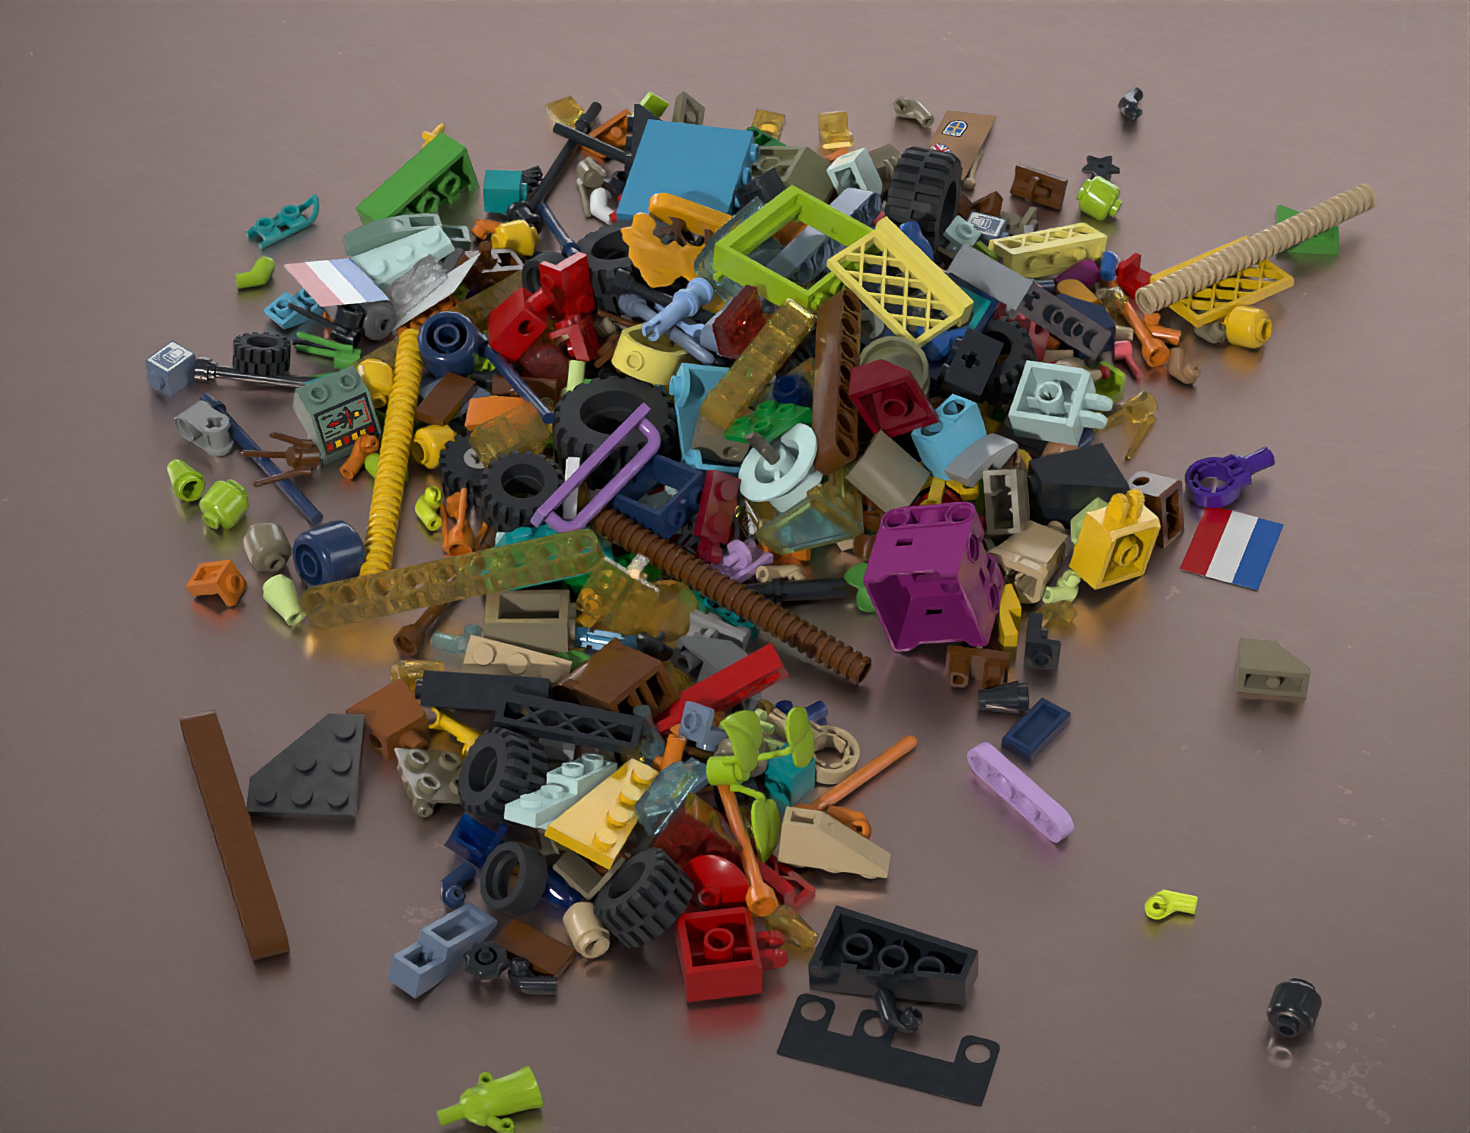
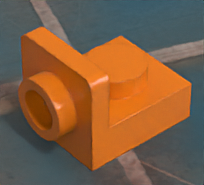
M230 559L200 563L185 587L192 596L218 593L227 606H235L247 587V582Z

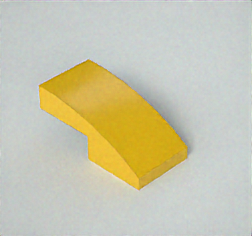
M1007 584L1002 591L1000 599L998 644L1000 651L1010 652V659L1016 658L1022 607L1013 585Z

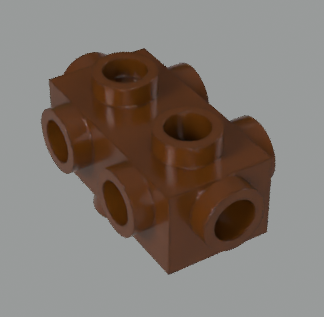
M482 241L479 244V250L464 251L455 267H459L480 253L461 283H464L469 291L479 290L482 294H488L494 289L503 288L505 292H512L517 289L522 280L521 272L524 264L512 248L492 249L490 242Z

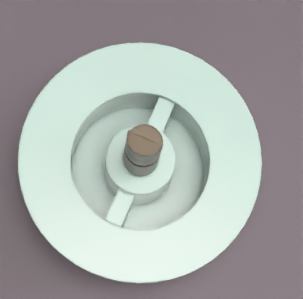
M798 423L769 443L756 431L744 436L753 447L743 461L738 475V479H741L739 490L745 498L753 502L769 501L779 512H785L805 499H812L820 493L822 489L820 481L823 474L813 465L818 441L816 434L809 426Z

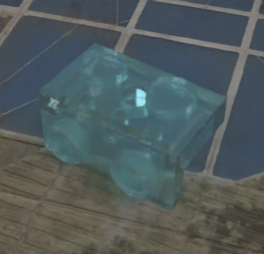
M679 761L661 770L634 805L637 818L649 836L657 835L704 772L698 761L686 764Z

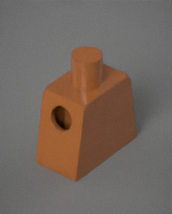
M400 678L345 710L346 714L365 715L364 746L385 760H392L397 757L394 751L395 748L428 750L429 744L426 741L428 737L426 713Z

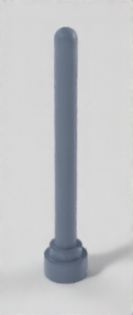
M622 293V296L619 298V308L630 317L640 316L644 320L649 321L658 314L647 306V300L632 293H629V296ZM674 325L664 333V335L704 365L710 366L714 363L715 358L713 354Z

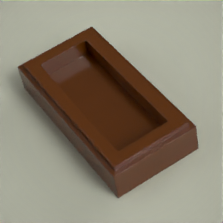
M448 372L415 409V419L444 427L476 392V381Z
M515 918L511 920L494 940L497 945L508 949V959L511 960L514 957L527 958L529 960V970L540 976H553L558 979L576 958V949Z

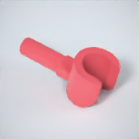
M1127 340L1115 341L1114 350H1111L1112 359H1124L1136 379L1140 378L1142 373L1132 357L1131 342Z

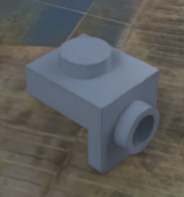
M686 702L678 735L697 742L696 747L715 752L720 741L728 737L724 729L712 725L714 709L696 702Z

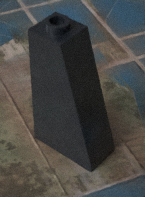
M424 670L423 678H417L415 699H421L420 706L423 708L432 709L434 707L453 711L496 714L502 690L551 699L552 682L549 678Z

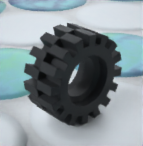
M252 332V335L243 333V336L238 335L236 339L234 338L232 361L234 369L240 370L241 373L249 372V375L257 373L260 376H266V374L274 376L276 372L283 374L289 370L291 341L287 340L285 336L279 337V334L275 333L269 335V332H263V334Z

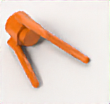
M466 488L461 490L457 525L450 531L445 504L441 503L439 507V516L442 519V550L447 552L450 557L459 560L469 558L472 553H475L480 548V543L489 528L483 522L475 537L472 529L464 525L468 493Z

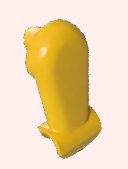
M432 707L431 711L436 713L437 719L434 724H428V728L445 730L456 736V740L464 743L462 758L465 759L469 748L473 746L478 736L483 735V733L455 718L452 711Z

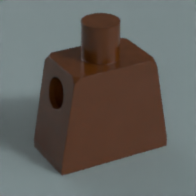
M1138 471L1127 480L1130 490H1141L1143 496H1145L1144 506L1158 517L1161 527L1155 544L1164 549L1184 533L1182 481L1146 471Z

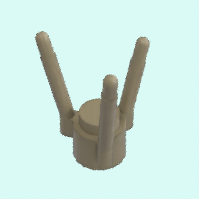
M589 156L578 164L576 172L579 178L575 181L580 191L586 217H591L586 187L598 188L603 184V179H610L607 176V172L601 168L598 162Z

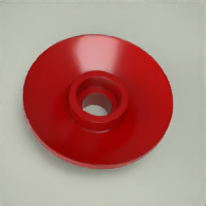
M701 855L691 859L684 867L683 871L692 879L694 885L690 903L699 911L748 907L745 897L750 887L749 881L744 873L732 862L719 856Z

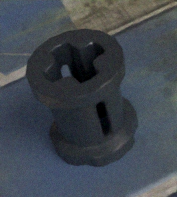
M520 200L508 207L506 211L508 222L523 219L528 224L534 225L538 235L541 233L544 225L543 220L539 215L531 212V206L526 201Z

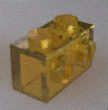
M529 401L476 426L468 442L484 468L488 469V463L492 460L498 461V456L503 453L508 456L511 455V451L519 450V453H526V450L533 451V455H538L545 449L544 445L551 433L532 402Z

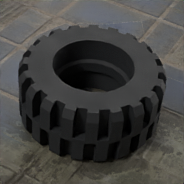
M912 146L903 151L901 159L896 164L884 213L885 217L887 216L897 227L906 222H918L923 236L932 247L934 262L939 266L942 260L936 249L938 246L945 249L950 243L943 233L958 215L962 187V163L953 153Z
M633 217L630 220L624 221L622 219L615 221L614 224L599 227V230L585 235V239L577 242L581 253L586 254L588 257L590 280L596 310L591 314L597 315V311L602 310L619 317L627 315L619 308L620 296L609 292L619 268L631 272L630 276L635 277L636 282L650 287L641 276L640 269L629 258V245L622 239L621 229L630 227L633 223ZM654 219L659 227L670 226L669 224ZM654 229L653 235H659L660 230ZM672 232V236H668L666 233L661 242L665 245L670 244L674 240V233ZM678 238L677 243L683 247L682 239ZM681 276L675 279L674 283L669 286L653 289L674 296L680 289H685L689 281ZM647 300V306L653 310L656 303Z
M609 376V379L603 380L599 377L591 379L590 383L584 384L582 382L576 385L573 392L569 390L563 395L553 410L555 416L552 422L553 452L558 468L565 475L566 459L568 457L580 458V467L643 402L651 408L645 418L660 433L661 445L656 454L675 461L678 454V429L674 403L660 388L654 389L652 383L639 382L634 377L627 376L626 379H620L618 376ZM636 428L582 482L584 487L595 491V489L602 490L648 443L647 437Z

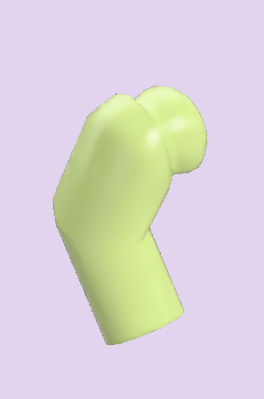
M1074 570L1064 571L1063 576L1059 577L1055 587H1045L1042 596L1043 602L1052 604L1071 603L1078 592L1077 584L1081 581L1080 575Z

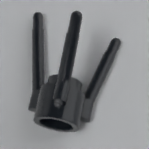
M288 303V308L332 329L330 339L334 340V342L353 345V348H357L362 337V328L349 329L340 326L294 303ZM292 340L293 345L299 344L336 351V349L308 340Z

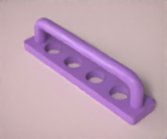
M643 402L537 509L530 522L538 528L545 521L553 530L564 535L576 534L582 530L659 450L661 445L660 433L645 418L651 408ZM636 428L647 437L648 443L572 521H564L554 511Z

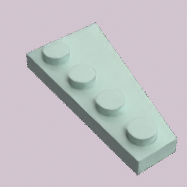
M437 225L353 256L351 259L382 292H385L421 271L425 263L433 264L454 252L455 249L452 242L440 226Z

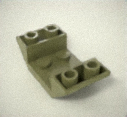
M759 146L757 163L753 162L751 168L752 180L775 167L786 189L793 185L824 203H828L835 190L827 173V169L831 165L830 162L807 146Z

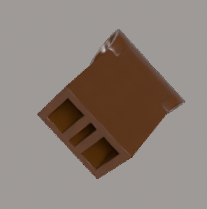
M614 637L552 688L553 698L557 701L643 717L642 729L679 699L662 661L626 645L623 646L617 637Z

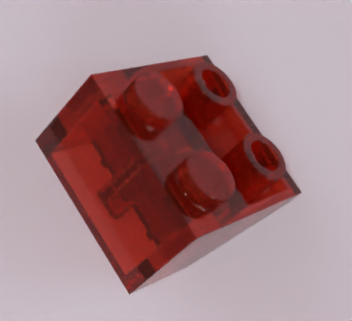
M691 791L647 847V850L654 847L663 849L682 870L691 859L697 856L714 855L734 863L743 851V847L721 813Z

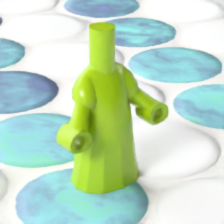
M526 1065L516 1072L495 1080L491 1073H481L477 1085L467 1088L460 1096L458 1104L436 1111L441 1126L466 1118L479 1126L485 1127L488 1125L498 1133H515L512 1119L503 1118L501 1120L497 1117L528 1109L543 1107V1101L533 1072Z

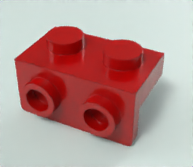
M577 252L557 265L546 261L539 264L541 285L546 287L555 297V301L546 308L549 319L559 322L562 321V318L580 313L581 318H584L596 310L586 254Z

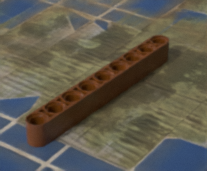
M213 709L180 717L184 742L252 961L290 952L286 929L216 711Z

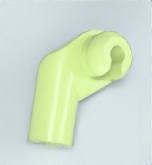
M569 361L567 387L562 389L560 399L569 390L573 392L574 387L584 381L586 362Z

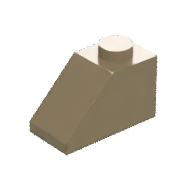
M1240 638L1236 660V692L1306 698L1310 679L1309 667L1276 641Z

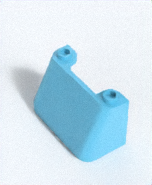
M681 363L676 376L673 375L669 384L670 395H674L682 452L681 464L703 472L705 478L707 470H717L738 478L742 463L733 465L701 458V453L698 449L690 448L698 412L708 390L729 399L732 387H742L748 391L744 406L754 410L755 402L750 401L749 392L751 387L757 388L758 386L756 371ZM748 450V451H747V453H746V455H745L743 461L745 460L746 456L748 455V453H749L751 450ZM739 490L736 506L739 507L744 499H746L751 509L756 508L759 502L748 500Z

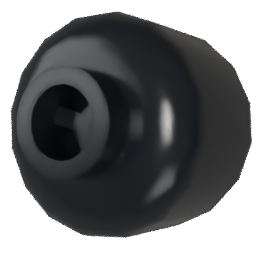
M1292 978L1276 985L1266 1015L1268 1021L1282 1036L1293 1038L1306 1035L1315 1026L1322 1006V1000L1311 983L1303 979Z

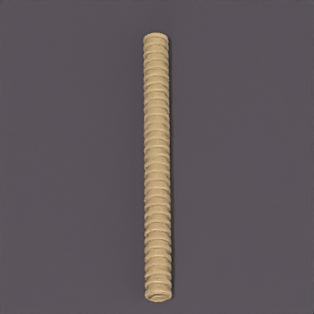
M1365 183L1351 188V190H1347L1323 203L1317 204L1289 219L1241 240L1239 243L1203 258V260H1199L1152 282V284L1139 288L1135 294L1136 303L1144 314L1150 315L1155 311H1159L1170 304L1184 299V297H1188L1199 290L1213 285V283L1226 279L1235 273L1249 268V266H1253L1270 258V256H1274L1333 228V226H1337L1354 216L1374 208L1377 203L1376 193L1370 185Z

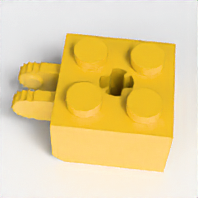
M1131 489L1127 491L1126 496L1123 493L1114 494L1110 498L1111 501L1108 507L1087 512L1083 520V526L1078 541L1074 546V553L1069 567L1095 590L1142 576L1145 573L1161 526L1158 517L1144 506L1145 496H1143L1141 490Z

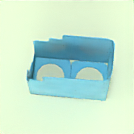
M954 394L935 410L939 416L938 423L914 429L911 433L925 469L931 473V476L942 480H952L944 471L946 467L963 450L987 434L977 404ZM955 401L965 407L960 413H958Z

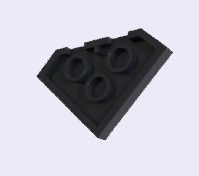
M327 714L253 774L249 780L246 806L249 816L356 821L366 726L365 715Z

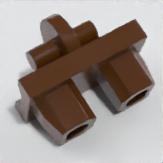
M1018 163L1015 167V178L1010 193L1023 197L1028 202H1038L1059 210L1063 205L1068 179Z
M948 645L945 676L949 677V683L952 687L964 688L968 685L969 679L982 680V687L985 689L1002 685L1008 682L1010 652L997 651V649H988L977 645L976 647Z

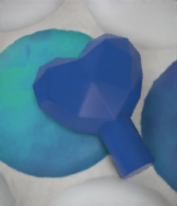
M923 326L917 327L914 333L915 338L924 334ZM965 326L950 331L946 330L923 345L922 350L925 353L926 359L931 362L943 359L950 352L956 337L963 339L968 327Z

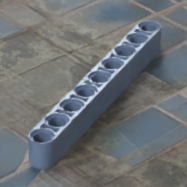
M847 188L830 204V206L866 226H869L877 218L882 205L881 197L877 192ZM808 225L765 267L805 288L827 267V260L844 250L847 246ZM743 287L704 325L700 334V344L707 351L735 356L783 309Z

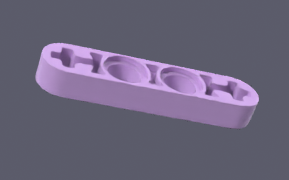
M982 742L968 751L967 760L975 774L1049 840L1057 843L1074 832V824L1068 812L990 743Z

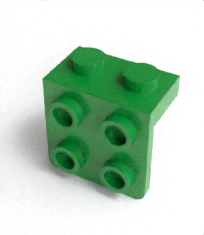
M769 400L760 403L756 407V411L750 415L734 420L731 424L732 426L725 430L723 434L726 440L749 444L744 436L756 431L769 443L798 423L805 424L812 429V412L808 407L796 406L792 403H777Z

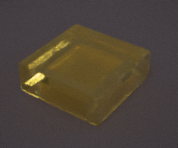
M572 96L545 104L546 113L554 123L560 122L566 126L576 123L580 115L585 113Z

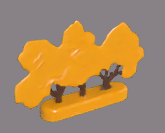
M654 194L649 199V215L639 212L633 216V223L630 227L621 229L622 239L629 245V258L640 269L641 276L652 288L669 286L674 283L675 279L681 276L685 277L689 282L696 277L704 278L712 285L714 297L708 304L702 305V308L713 313L719 312L744 286L726 276L720 283L713 280V274L717 271L712 269L715 248L712 240H721L745 220L672 194ZM654 219L669 224L670 226L659 227ZM654 229L660 230V234L657 236L653 235ZM681 229L703 236L704 244L702 246L689 244L682 236ZM673 232L675 235L674 240L668 245L661 242L663 236L666 233L668 236H672ZM678 238L682 239L683 247L677 243Z

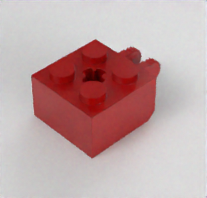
M745 907L681 914L676 920V944L687 1002L762 993V971L782 968L788 964L787 951L781 950L785 943L783 933L777 930L755 932L751 910Z

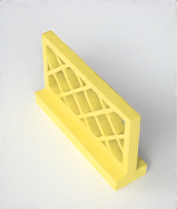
M887 216L877 222L875 230L827 260L826 266L896 336L907 338L915 342L920 348L956 324L960 327L969 320L974 301ZM874 243L882 251V256L864 254V248ZM845 260L859 262L858 272L848 271L840 264ZM863 263L882 265L881 275L863 273ZM886 266L898 267L904 273V278L887 276ZM862 281L880 283V293L867 292L862 287ZM885 284L903 286V296L885 294ZM908 287L921 289L926 294V299L908 297ZM884 303L902 305V315L888 313L884 309ZM907 306L925 308V318L907 316ZM930 309L942 310L948 318L945 320L930 319ZM906 324L923 326L924 334L915 339L906 330Z

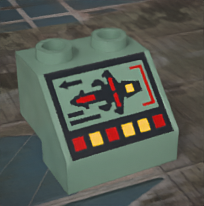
M354 365L295 389L293 410L308 434L307 439H312L313 444L317 445L320 453L319 461L322 467L350 455L356 439L362 434L374 435L380 442L382 432L369 390Z

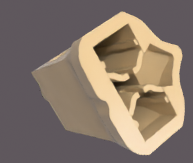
M1029 520L1022 533L1012 534L1001 545L990 549L986 554L995 557L1005 580V585H1013L1019 602L1031 604L1040 601L1044 594L1045 585L1063 563L1068 535L1065 534L1064 526L1057 521H1051L1045 527Z

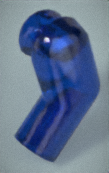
M781 700L775 704L774 709L777 708L788 715V712L793 708V703L788 700ZM821 700L805 707L809 721L817 722L828 715V709Z

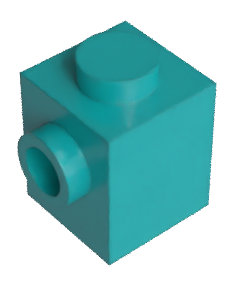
M486 170L483 184L484 212L506 214L508 207L512 203L520 200L527 202L528 183H523L522 171Z
M786 742L778 750L785 749L787 746H789V743ZM792 753L768 759L767 768L764 771V790L789 807H793L815 788L816 759L812 758L811 762L805 767H796L794 765Z

